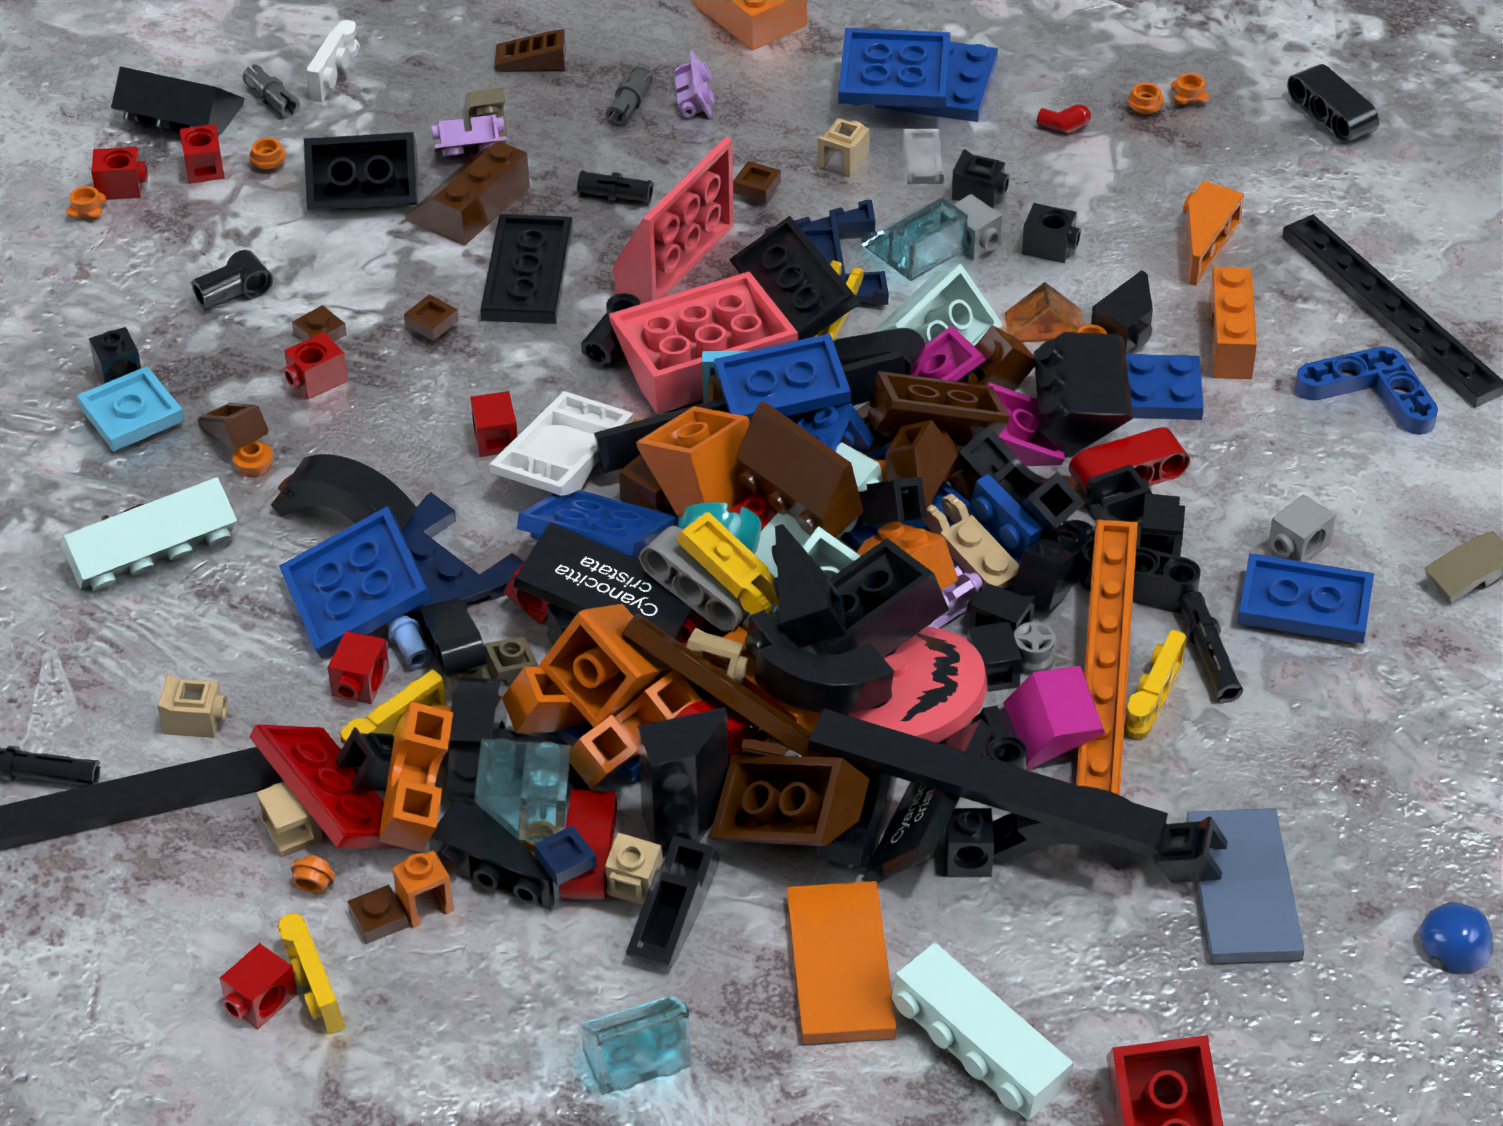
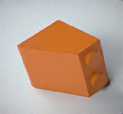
M693 406L636 442L638 450L678 517L679 514L684 516V509L686 507L699 503L728 504L727 511H729L751 494L739 479L741 473L736 460V454L750 424L747 416ZM757 492V494H759L760 496H762L763 498H765L766 500H768V499H767L766 497H764L762 494H760L759 492Z
M623 604L585 609L578 612L539 664L543 671L593 727H596L609 716L619 714L646 689L674 670V668L622 633L633 618V615Z

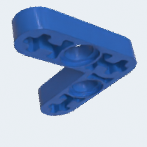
M1375 347L1306 363L1297 371L1296 393L1307 400H1322L1375 387L1397 421L1406 431L1421 435L1427 434L1435 428L1438 413L1436 403L1403 355L1392 347ZM1340 371H1354L1358 375L1352 377L1345 376ZM1404 387L1409 389L1411 392L1399 393L1394 391L1392 388Z

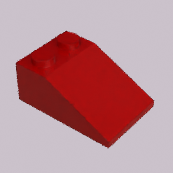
M1208 1035L1113 1047L1106 1056L1119 1126H1223Z

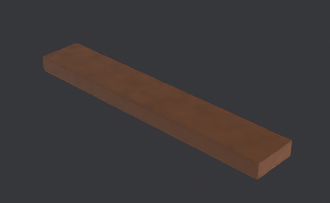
M635 614L622 632L625 636L802 757H829L808 750V740L812 732L640 614Z

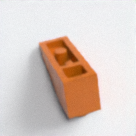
M1203 180L1194 193L1190 192L1186 197L1183 213L1187 214L1185 233L1190 284L1197 286L1241 223L1244 193Z
M540 666L523 667L502 696L515 733L555 732L589 722Z

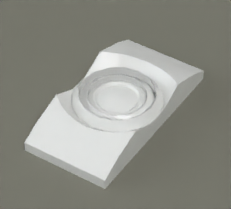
M563 391L489 464V472L560 496L569 495L582 489L591 470L600 461L594 433L632 423L634 413Z

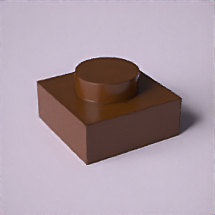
M747 161L733 180V193L766 203L781 182V170Z
M429 294L404 314L405 326L434 341L459 321L458 309Z
M323 305L292 321L293 333L302 341L323 332L334 342L347 335L345 323Z
M390 885L347 901L349 913L366 944L408 928L407 915Z

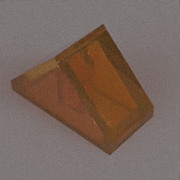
M1046 282L1042 283L1005 312L1007 333L1018 338L1022 343L1051 341L1063 332L1077 333V330L1084 326L1081 309Z

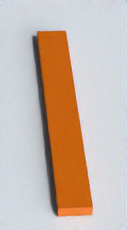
M1096 520L1084 675L1106 734L1079 746L1076 785L1099 788L1120 795L1138 522Z

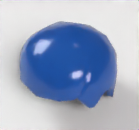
M1448 902L1431 910L1420 925V939L1428 958L1431 959L1433 956L1440 958L1449 972L1456 974L1474 972L1489 962L1493 953V936L1487 918L1477 908L1462 903Z

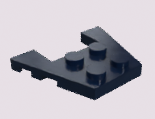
M872 200L858 202V208L844 212L842 207L829 210L828 217L811 221L809 217L794 220L829 264L832 260L842 264L840 277L845 283L850 273H845L839 234L875 232V215ZM773 227L766 228V229H765V233L768 232V231H769L770 229H772ZM885 271L864 272L862 283L856 295L859 302L888 305L889 292Z
M432 492L427 494L420 502L416 511L401 531L432 595V599L403 614L416 620L419 625V607L460 598L465 608L468 609L467 603L487 597L492 601L505 596L503 591L513 573L524 563L523 560L511 553L483 573L478 574L433 540L432 537L456 522V515L452 507Z

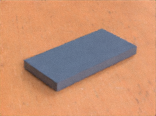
M1276 808L1187 812L1186 822L1202 821L1211 816L1228 841L1227 849L1214 850L1209 848V853L1222 871L1221 880L1196 881L1211 964L1303 960L1305 949Z

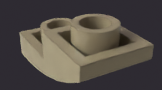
M1494 531L1476 537L1425 567L1426 575L1452 604L1479 584L1483 583L1487 587L1503 576V541Z
M525 636L485 643L484 647L487 656V667L449 677H444L442 673L452 699L459 678L505 679L508 687H510L523 667H537L538 663Z

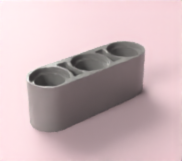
M676 526L667 527L640 552L639 559L643 569L653 579L722 631H733L750 612H747L742 607L739 597L736 598L675 541L683 529Z

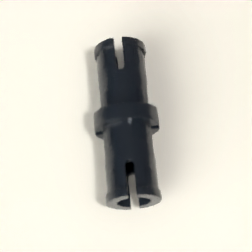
M581 170L577 182V192L579 194L604 196L613 202H617L618 199L650 204L654 184L651 180L625 178L621 173L613 172L612 175H605Z

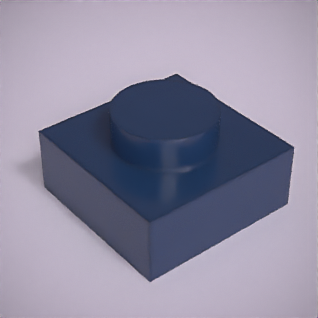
M574 825L534 844L535 857L557 886L597 867L596 854Z

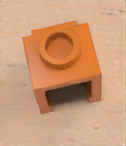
M434 850L428 853L413 854L407 860L392 867L395 896L407 915V920L412 928L421 925L415 896L431 889L445 914L454 911L450 876Z

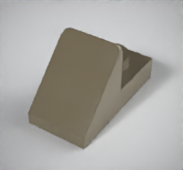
M503 88L467 93L464 109L470 131H472L471 117L495 114L496 118L503 117L505 131L498 132L499 137L507 135L503 109L506 101Z

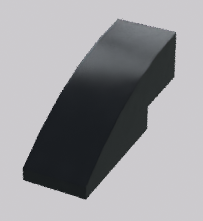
M673 835L661 871L656 870L626 951L627 956L671 968L693 928L719 865L720 858L715 846Z

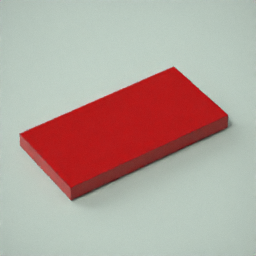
M262 724L254 726L249 738L336 848L405 849L378 842L384 802L375 791L355 790L351 783L358 770L356 767L351 766L349 768L338 767L335 760L341 749L324 728Z

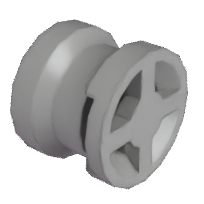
M1028 622L1020 625L1015 630L1014 637L1022 658L1021 673L1031 675L1033 672L1050 670L1053 667L1055 655L1053 651L1056 642L1054 631L1048 625L1040 622Z

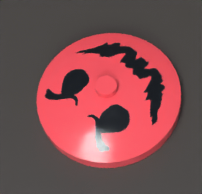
M927 626L884 657L885 661L894 670L889 701L863 711L846 713L844 715L938 743L960 731L981 709L987 694V677L983 659L978 650L965 638L944 629Z

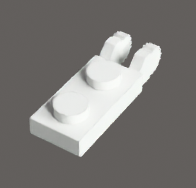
M347 19L339 22L333 31L329 33L306 69L309 98L311 100L322 102L328 91L335 87L340 71L347 68L349 59L357 56L360 46L358 40L354 39L358 31L356 22Z

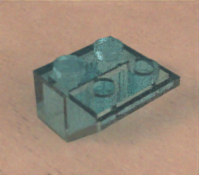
M942 197L914 209L861 239V245L908 280L913 281L967 249L968 215Z
M482 739L474 802L517 840L539 842L564 830L571 745L555 744L552 742H519L508 739Z
M672 996L581 1023L583 1052L601 1095L614 1091H625L631 1089L636 1084L661 1076H673L681 1070L691 1067L689 1009L685 1002Z

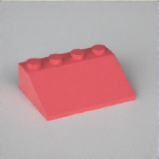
M725 137L641 220L614 263L612 273L615 280V294H632L640 300V304L665 297L734 227L733 149L731 138Z
M750 271L609 314V321L639 388L657 414L703 400L702 351H752L798 341V332Z

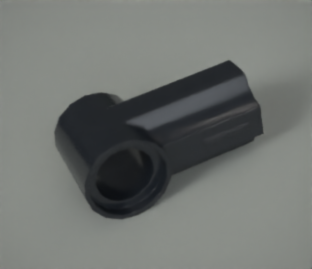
M240 250L229 258L226 266L195 278L191 281V285L198 304L203 310H207L243 294L249 298L263 296L270 290L273 284V276L252 251Z
M620 293L608 299L606 303L607 313L581 343V351L589 359L590 363L603 367L605 363H611L620 352L622 347L609 321V314L640 305V300L636 296Z
M997 705L982 708L981 712L971 721V724L982 719L992 728V733L982 751V756L1027 770V746L1023 740L1018 738L1008 711L999 709Z

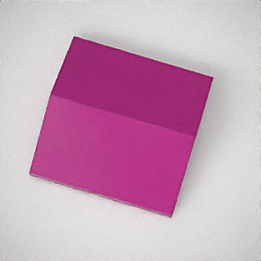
M952 325L925 344V350L910 375L958 381L986 360Z
M988 382L986 386H993L1010 416L1008 425L998 436L1025 466L1062 465L1065 461L1064 452L1040 432L1037 399Z
M1080 666L1033 672L1003 702L1005 711L1009 713L1018 738L1023 740L1027 746V770L1106 734L1084 672Z

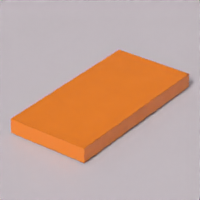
M877 881L787 887V904L802 1044L896 1038V1022L893 1000H891L892 991Z

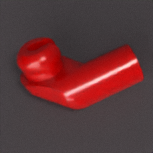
M1082 104L1073 105L1059 113L1041 108L1037 115L1036 123L1037 125L1069 134L1089 123L1091 112Z

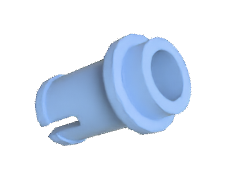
M400 616L390 623L388 638L392 644L398 646L410 669H421L431 661L432 653L426 647L419 634L421 629L419 623L409 616Z

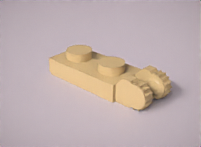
M949 494L941 500L944 512L954 523L951 527L946 516L936 506H928L926 510L927 518H923L925 524L933 533L945 537L951 557L966 573L971 574L974 572L979 575L982 580L981 589L984 588L986 583L1003 589L1015 583L1019 564L973 515L969 516L966 505L955 494Z

